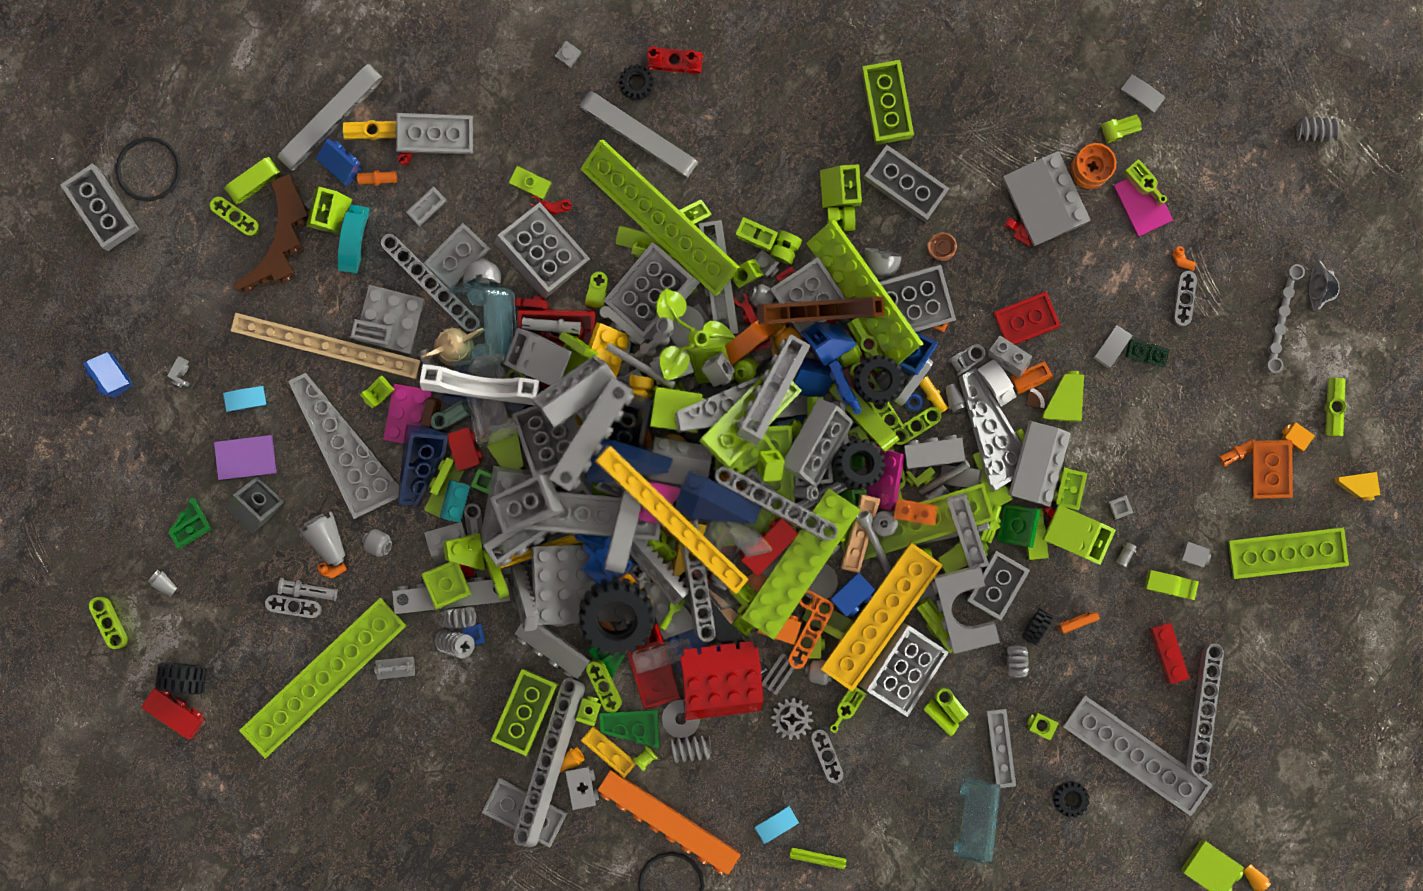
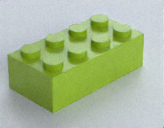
M895 60L862 66L861 74L874 144L879 145L912 139L914 132L901 61Z
M521 669L491 741L527 756L559 683L527 669Z

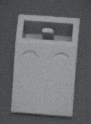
M517 328L504 364L520 373L552 385L562 378L572 352L532 331Z

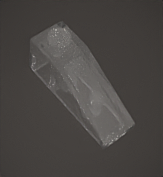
M689 637L634 651L632 657L637 674L680 661L683 649L692 648Z

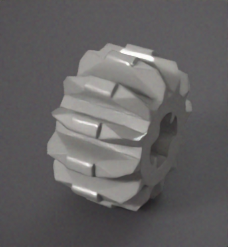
M472 606L450 608L444 611L445 626L449 629L470 627L476 624V612Z
M1009 646L1006 657L1008 675L1015 678L1027 676L1029 658L1026 646Z

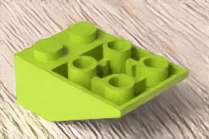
M1058 504L1043 540L1101 565L1116 530Z

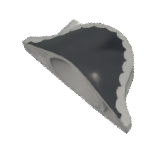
M1321 261L1314 263L1309 281V297L1313 311L1320 310L1326 302L1336 299L1340 289L1339 282L1334 276V271L1327 270Z

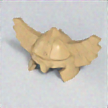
M451 327L450 329H445L443 332H440L439 337L435 340L434 350L422 355L421 359L425 360L437 356L442 363L448 366L463 365L473 354V339L479 336L484 331V328L471 333L462 328L456 329Z

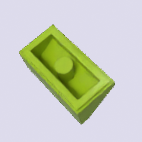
M931 699L923 707V710L949 736H953L959 724H955L944 709L934 699Z

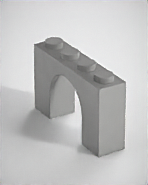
M980 565L935 576V581L932 582L934 593H939L940 600L937 601L939 612H944L945 619L941 620L944 631L948 630L950 637L946 638L949 649H953L955 654L1000 643L994 621L975 626H966L959 623L952 615L953 601L960 593L985 586Z

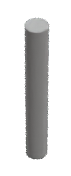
M964 461L919 489L920 494L925 495L968 469L970 464L968 461Z

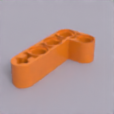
M756 321L728 343L725 348L732 367L758 345L772 337L777 332L771 324H758V321Z
M809 590L806 593L812 596L811 604L805 605L802 599L799 604L812 611L788 658L790 666L795 669H800L806 664L833 612V605L829 600ZM824 602L830 607L829 612L826 614H822L819 611V605ZM813 620H818L821 624L820 629L817 631H813L810 628V623ZM804 637H809L812 641L809 648L801 646V640ZM797 647L802 651L808 652L806 656L802 653L800 657L802 660L801 664L797 663V665H794L792 657L798 656L799 651H796Z

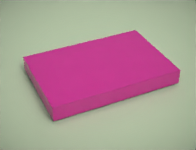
M1128 179L1113 185L1137 237L1173 221L1165 203L1158 206L1156 200L1150 194H1141ZM1150 182L1145 183L1144 187H1149Z

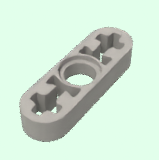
M1185 271L1178 277L1173 321L1180 327L1188 325L1192 320L1197 277L1191 271ZM1187 275L1189 276V279H1192V282L1188 283L1187 289H1191V291L1181 290V288H1185L1186 281H1183V278H1185ZM1181 294L1189 295L1190 302L1188 304L1181 303ZM1189 307V310H1184V316L1187 317V320H1184L1182 323L1181 319L1178 318L1182 314V309L1178 308Z
M931 359L927 360L918 375L907 376L904 380L902 391L893 399L899 406L906 403L933 364Z
M271 595L265 601L266 608L275 613L316 618L322 612L321 604L313 600ZM277 598V602L284 603V599H286L284 604L285 611H282L283 606H276L273 609L270 601H274ZM291 601H296L299 604V609L296 612L289 610L288 606ZM303 602H305V607H312V604H315L314 607L317 608V612L311 615V611L303 610Z
M817 729L811 735L812 743L826 778L831 783H838L843 778L842 768L827 732L823 729ZM816 734L825 735L823 742L825 745L829 743L830 747H824L818 751V747H821L819 741H815ZM826 750L831 751L833 754V758L828 762L822 759V753ZM836 761L837 765H833L835 771H840L837 779L829 777L831 769L830 767L826 769L825 765H831Z

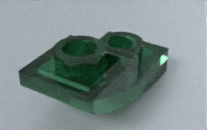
M1130 339L1125 357L1165 368L1170 349Z

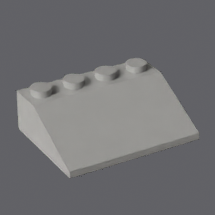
M1059 151L1002 177L1033 246L1077 229L1091 221Z
M540 202L499 233L494 242L544 300L590 260Z
M652 242L604 299V302L643 338L652 340L654 335L658 333L656 323L660 318L657 315L656 304L660 293L664 289L678 292L686 300L700 281Z
M941 264L879 281L915 332L956 320Z
M535 405L512 414L533 478L538 475L551 476L579 431L575 416L572 414L565 423L553 427ZM567 471L563 472V474H562L561 477H563V476H564L565 474H567L568 472H567Z
M902 622L858 685L908 717L948 655V652Z

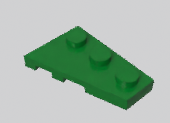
M658 710L599 713L600 733L660 749Z

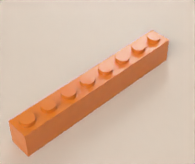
M612 769L598 788V791L601 792L599 795L607 801L612 799L616 802V807L624 812L626 809L633 813V818L639 822L644 820L649 823L648 827L656 833L661 831L666 834L664 838L672 843L678 842L682 845L680 847L682 850L689 854L691 852L698 855L697 859L704 864L709 862L714 866L713 869L721 875L724 873L729 875L741 856L740 852L626 778H623Z

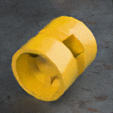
M630 375L629 386L633 389L632 394L652 398L650 390L654 388L655 379Z

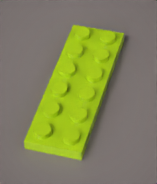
M762 377L699 440L726 468L730 467L752 444L736 435L740 429L736 426L741 417L745 418L748 414L745 409L750 401L754 402L756 396L753 394L758 385L762 386L765 382L761 380ZM793 381L770 424L802 391ZM746 426V427H748L749 429L755 431V430L753 429V427H751V426Z
M1344 527L1228 541L1233 579L1349 566Z

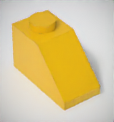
M1377 472L1334 478L1336 484L1355 498H1362L1363 501L1375 500L1374 496L1380 495Z

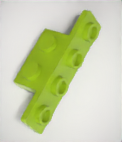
M619 226L615 243L632 248L631 254L637 258L645 252L652 242L674 258L646 231Z
M452 453L449 458L441 461L438 467L440 472L437 478L434 477L429 487L432 488L430 491L432 494L424 509L441 518L440 513L449 479L459 482L464 471H457Z

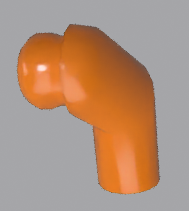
M1176 247L1172 252L1176 265L1194 271L1196 262L1186 259L1183 247Z
M324 562L317 566L319 574L328 578H335L347 571L343 562L335 567Z

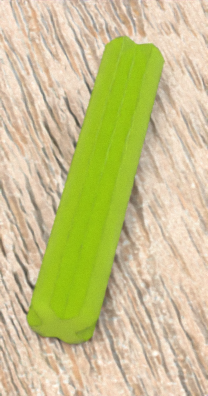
M797 848L790 849L789 857L791 859L838 869H845L846 859Z

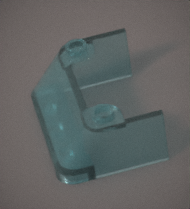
M505 287L450 289L452 294L458 296L468 295L471 304L484 306L485 344H478L472 349V360L453 362V365L462 368L505 365V359L517 331L515 295L513 291Z
M963 777L964 783H961L960 795H963L964 798L961 835L958 842L954 843L953 852L960 859L991 864L1000 785L990 780Z

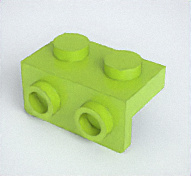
M1064 467V471H1060L1058 482L1061 483L1060 489L1055 490L1053 501H1057L1056 506L1059 504L1068 509L1080 510L1087 473L1071 470Z

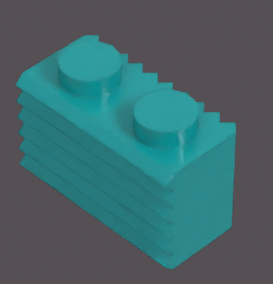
M449 479L440 513L442 519L458 523L462 522L461 518L463 517L461 515H463L464 507H466L464 505L466 503L465 500H467L468 492H470L468 484Z

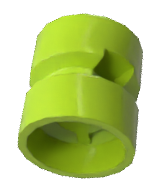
M827 207V224L835 220L844 232L855 231V207H843L842 210L839 207Z
M780 230L776 239L777 245H773L769 255L782 263L792 265L796 256L794 252L799 250L803 240L789 232Z

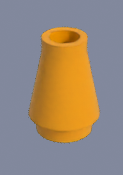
M571 748L565 754L560 773L582 765L585 758L579 748Z
M1252 864L1242 871L1254 891H1264L1271 885L1268 881L1269 878L1254 868Z

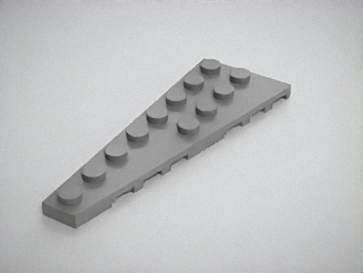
M307 373L289 380L291 389L353 519L398 499L399 484Z
M763 375L674 412L677 432L713 427ZM798 395L776 419L807 415V396Z

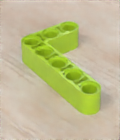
M861 363L853 364L849 368V375L853 382L855 379L853 370ZM869 373L867 381L873 385V390L882 391L872 374ZM866 401L883 421L887 415L893 417L894 422L889 427L894 433L900 431L904 435L903 440L895 443V445L907 443L937 424L941 419V412L935 407H930L902 424L889 402L883 403V407L879 410L875 408L873 403ZM929 411H933L936 414V418L932 422L927 419ZM913 421H917L920 425L917 432L911 429Z

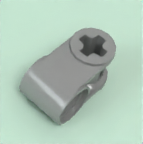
M975 344L947 361L952 363L957 371L956 375L960 376L984 358L985 350L981 345ZM979 349L981 357L978 359L973 358L971 350Z

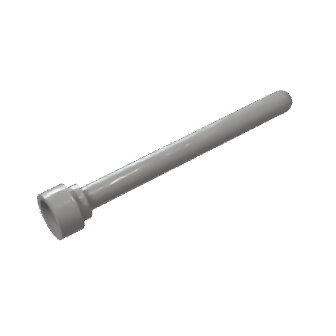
M869 510L862 511L856 517L857 522L865 528L887 575L892 568L872 527L873 517Z

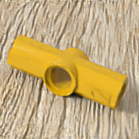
M369 120L367 122H343L344 140L369 139L374 141L377 139L396 138V121L376 122ZM375 126L377 127V132L369 134L368 129Z

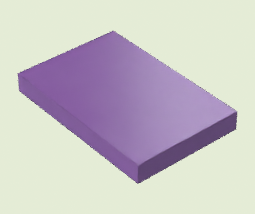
M272 435L214 442L218 480L277 473Z

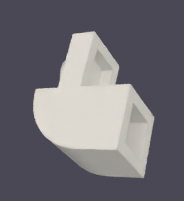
M994 359L978 369L984 382L990 388L1001 407L1017 397L1012 388L1014 386L1007 374Z

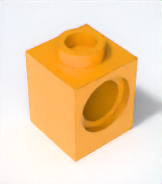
M1295 422L1285 426L1282 430L1283 436L1281 440H1292V447L1298 452H1303L1315 435Z

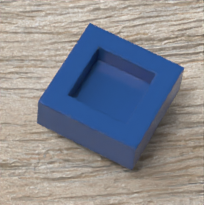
M482 624L462 628L463 634L470 635L474 639L475 645L486 642Z

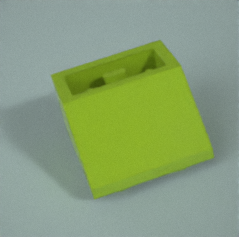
M859 164L842 165L820 170L822 209L827 207L861 206Z
M317 187L314 190L306 226L340 235L346 212L349 211L352 199L337 191Z

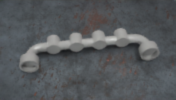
M1295 264L1288 269L1286 287L1281 291L1283 300L1281 307L1276 311L1278 321L1277 325L1272 328L1274 339L1273 343L1268 346L1270 356L1266 363V368L1270 373H1278L1283 369V362L1277 356L1282 350L1280 343L1282 335L1286 332V317L1291 312L1289 304L1295 294L1293 289L1294 283L1305 274L1303 266Z
M661 317L656 323L658 333L654 335L653 340L649 343H643L639 351L629 355L642 362L643 356H653L658 345H668L669 337L674 332L672 320ZM626 361L621 363L618 375H627L631 365Z

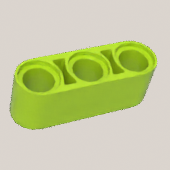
M266 157L228 183L224 189L233 202L239 204L276 179L281 172L271 158Z
M105 597L93 598L89 603V610L107 646L111 649L125 647L128 643V637L111 602ZM98 601H102L104 605L101 611L96 607ZM107 618H110L112 620V626L110 628H107L105 626V620ZM116 635H118L121 639V642L118 646L115 645L113 641V638Z

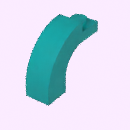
M351 204L349 211L345 214L338 249V271L357 274L361 263L363 232L370 213L369 207Z

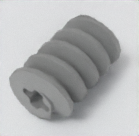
M1303 116L1297 123V140H1300L1301 136L1304 135L1305 141L1308 140L1309 136L1312 137V141H1315L1317 136H1319L1320 142H1323L1325 136L1328 142L1331 141L1332 137L1337 141L1340 127L1337 118L1330 120V118L1326 117L1323 120L1321 117H1318L1315 120L1314 117L1307 119L1306 116Z
M442 629L435 637V646L442 653L458 658H466L474 650V639L470 635Z
M703 735L700 736L698 742L695 736L692 737L691 742L685 737L684 743L681 742L680 738H677L676 744H674L671 739L675 763L679 762L680 757L683 762H686L687 756H689L691 761H694L695 755L699 761L702 760L703 755L709 760L710 754H712L710 735H708L707 741H705Z

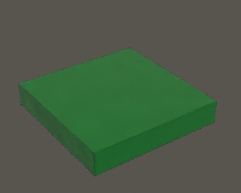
M1004 504L997 541L1033 548L1040 510Z

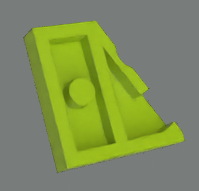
M480 533L443 541L445 560L485 570Z

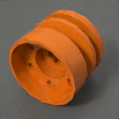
M1092 143L1086 145L1078 152L1070 164L1072 180L1083 189L1092 190L1099 188L1113 175L1116 169V158L1112 150L1104 144ZM1089 165L1092 166V170H1093L1092 172L1090 171V168L1088 167Z

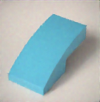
M263 386L223 393L226 412L266 405Z
M790 806L753 828L762 843L765 844L799 822Z

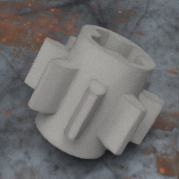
M640 565L632 567L630 574L642 588H644L645 584H651L652 579Z

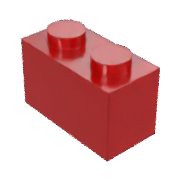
M468 427L447 434L457 471L461 472L482 465V452L480 449L477 450L475 442H478L475 431H471Z

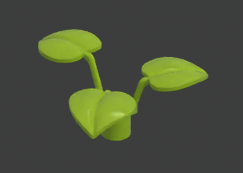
M664 289L657 299V315L659 318L665 317L672 321L675 319L677 323L690 331L688 334L690 344L681 347L680 350L675 346H669L661 352L659 365L665 380L679 377L688 368L690 358L686 353H683L684 350L693 348L695 345L711 346L725 344L726 346L735 338L729 328L718 321L705 323L701 331L695 330L679 320L678 317L683 316L686 311V301L681 294L669 289Z

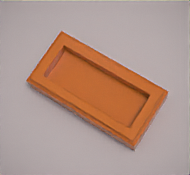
M1044 361L1026 369L1020 379L1012 375L1010 380L1019 395L1053 380V375Z

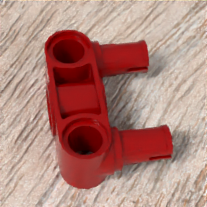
M651 46L647 54V68L659 71L700 74L703 53L694 50L665 49ZM673 57H678L680 60L677 64L673 65L670 63Z

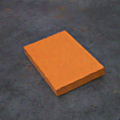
M1292 440L1252 441L1253 499L1293 498Z

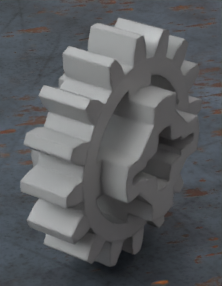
M785 698V704L778 702L780 708H773L776 715L771 716L772 719L776 720V722L772 723V726H778L775 732H783L782 738L789 735V740H792L793 735L797 739H800V733L806 735L805 729H811L808 722H813V719L808 717L812 714V711H806L809 706L807 704L802 706L801 699L796 703L795 698H792L791 702ZM789 706L788 712L780 714L784 708ZM797 707L804 712L805 716H801L796 712ZM794 714L796 718L801 720H795L793 724H790V721L785 718ZM779 721L787 724L788 731L782 728ZM799 723H804L799 730L795 731V727Z

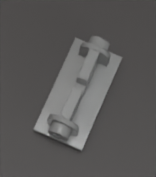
M414 656L375 660L376 666L374 671L377 674V680L416 676Z

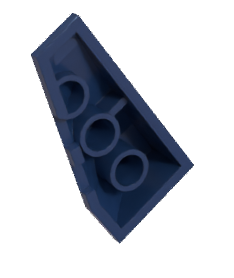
M406 424L398 504L418 505L428 487L429 480L435 474L436 467L446 453L447 434L426 426Z
M603 439L600 443L603 446L597 456L593 454L590 459L592 464L587 471V482H613V478L595 461L608 446L614 449L637 473L644 477L668 473L673 463V458L615 440Z
M689 471L682 485L675 509L681 515L690 519H705L716 522L727 521L749 525L755 524L762 506L691 471Z

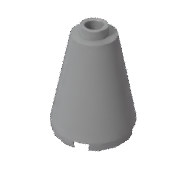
M327 511L329 515L324 516L322 513L304 523V529L299 527L297 530L328 565L333 564V566H336L344 561L345 552L332 511Z

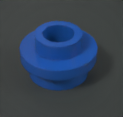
M912 393L904 406L910 412H917L923 406V399L919 394ZM911 399H915L917 401L916 406L910 405Z

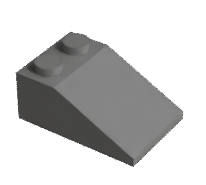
M538 475L490 498L503 534L514 532L564 512L553 482L549 479L550 475Z

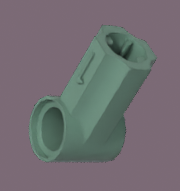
M460 400L446 410L433 414L431 425L435 429L449 431L456 423L471 415L470 409L463 400ZM444 418V424L441 426V420Z

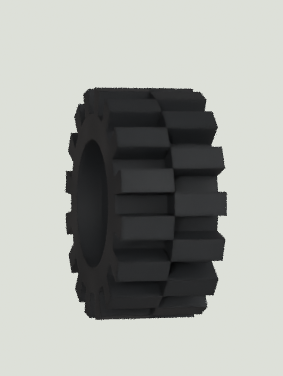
M631 64L621 72L619 86L626 98L629 97L630 100L634 101V99H637V101H640L641 98L645 99L647 95H650L651 90H653V76L645 66H639V64L633 66ZM632 76L642 77L644 84L641 88L633 89L630 87L629 80Z
M1039 608L1025 628L1022 638L1033 645H1037L1049 627L1053 615Z
M1072 781L1064 782L1054 791V806L1061 814L1075 818L1078 815H1083L1084 811H1087V806L1090 804V796L1087 793L1088 791L1079 783ZM1069 792H1075L1079 798L1078 803L1073 807L1067 806L1064 802V797Z

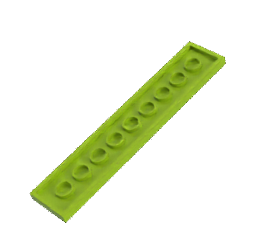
M599 140L580 170L714 296L719 295L739 269V266L607 142Z
M379 598L239 731L264 758H267L408 625L395 614L394 610L382 598Z

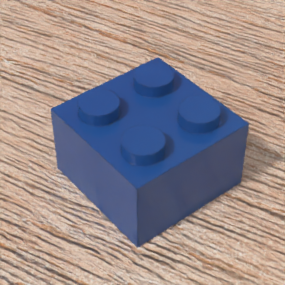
M856 573L829 600L844 616H853L860 610L858 606L862 602L867 603L873 597L872 592L875 589L860 573Z

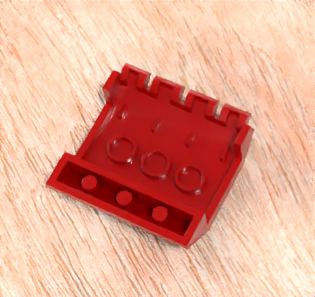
M753 641L739 642V649H736L735 643L720 645V652H717L716 645L700 647L701 654H698L697 648L683 649V655L680 656V667L683 673L685 721L761 711L763 704L761 664L758 647L753 646Z

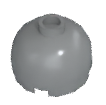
M865 248L863 260L877 279L881 280L884 279V276H891L896 273L902 258L898 253L887 250L879 251L877 248Z
M478 259L469 264L465 269L463 277L464 287L474 292H481L480 288L489 289V292L497 291L501 288V272L488 259Z

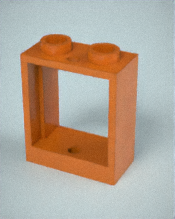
M897 499L894 519L935 525L939 506Z

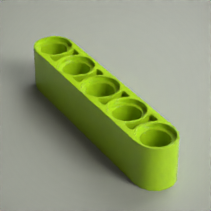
M833 382L828 389L829 394L836 401H843L838 394L836 384ZM851 387L862 412L855 415L850 405H845V411L879 448L886 452L899 441L898 436Z

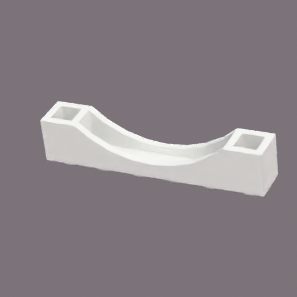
M423 364L420 378L421 390L535 405L531 399L539 394L540 388L539 380L527 378H485Z

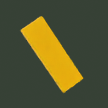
M592 726L580 740L623 778L636 765L630 756L603 733H600L595 726Z

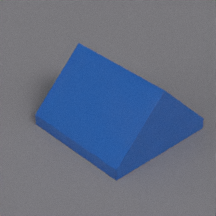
M915 332L923 342V345L899 364L901 371L908 376L918 375L938 346V342Z
M805 357L792 380L802 390L798 395L825 397L833 382L829 374L831 372L829 365L824 366L819 360Z

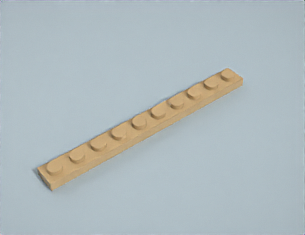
M235 313L231 332L413 379H417L421 360Z

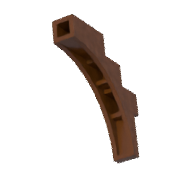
M289 174L271 182L278 207L275 236L267 254L259 265L247 276L233 283L236 290L240 293H248L254 290V286L258 284L265 285L272 281L271 278H274V281L277 283L285 284L292 280L291 277L295 276L286 255L296 254L300 251L299 248L303 247L294 226L297 225L299 227L306 224L309 213L293 178Z
M883 297L757 305L758 324L885 316Z

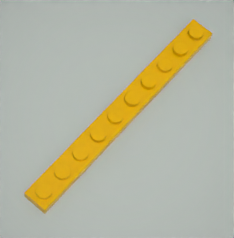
M608 446L595 460L731 592L736 594L748 581V578L614 449Z

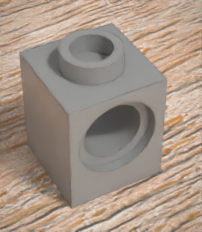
M723 352L708 358L702 367L703 372L714 387L729 383L735 371Z
M1184 542L1178 560L1204 568L1205 565L1209 564L1211 554H1209L1210 549L1191 542Z

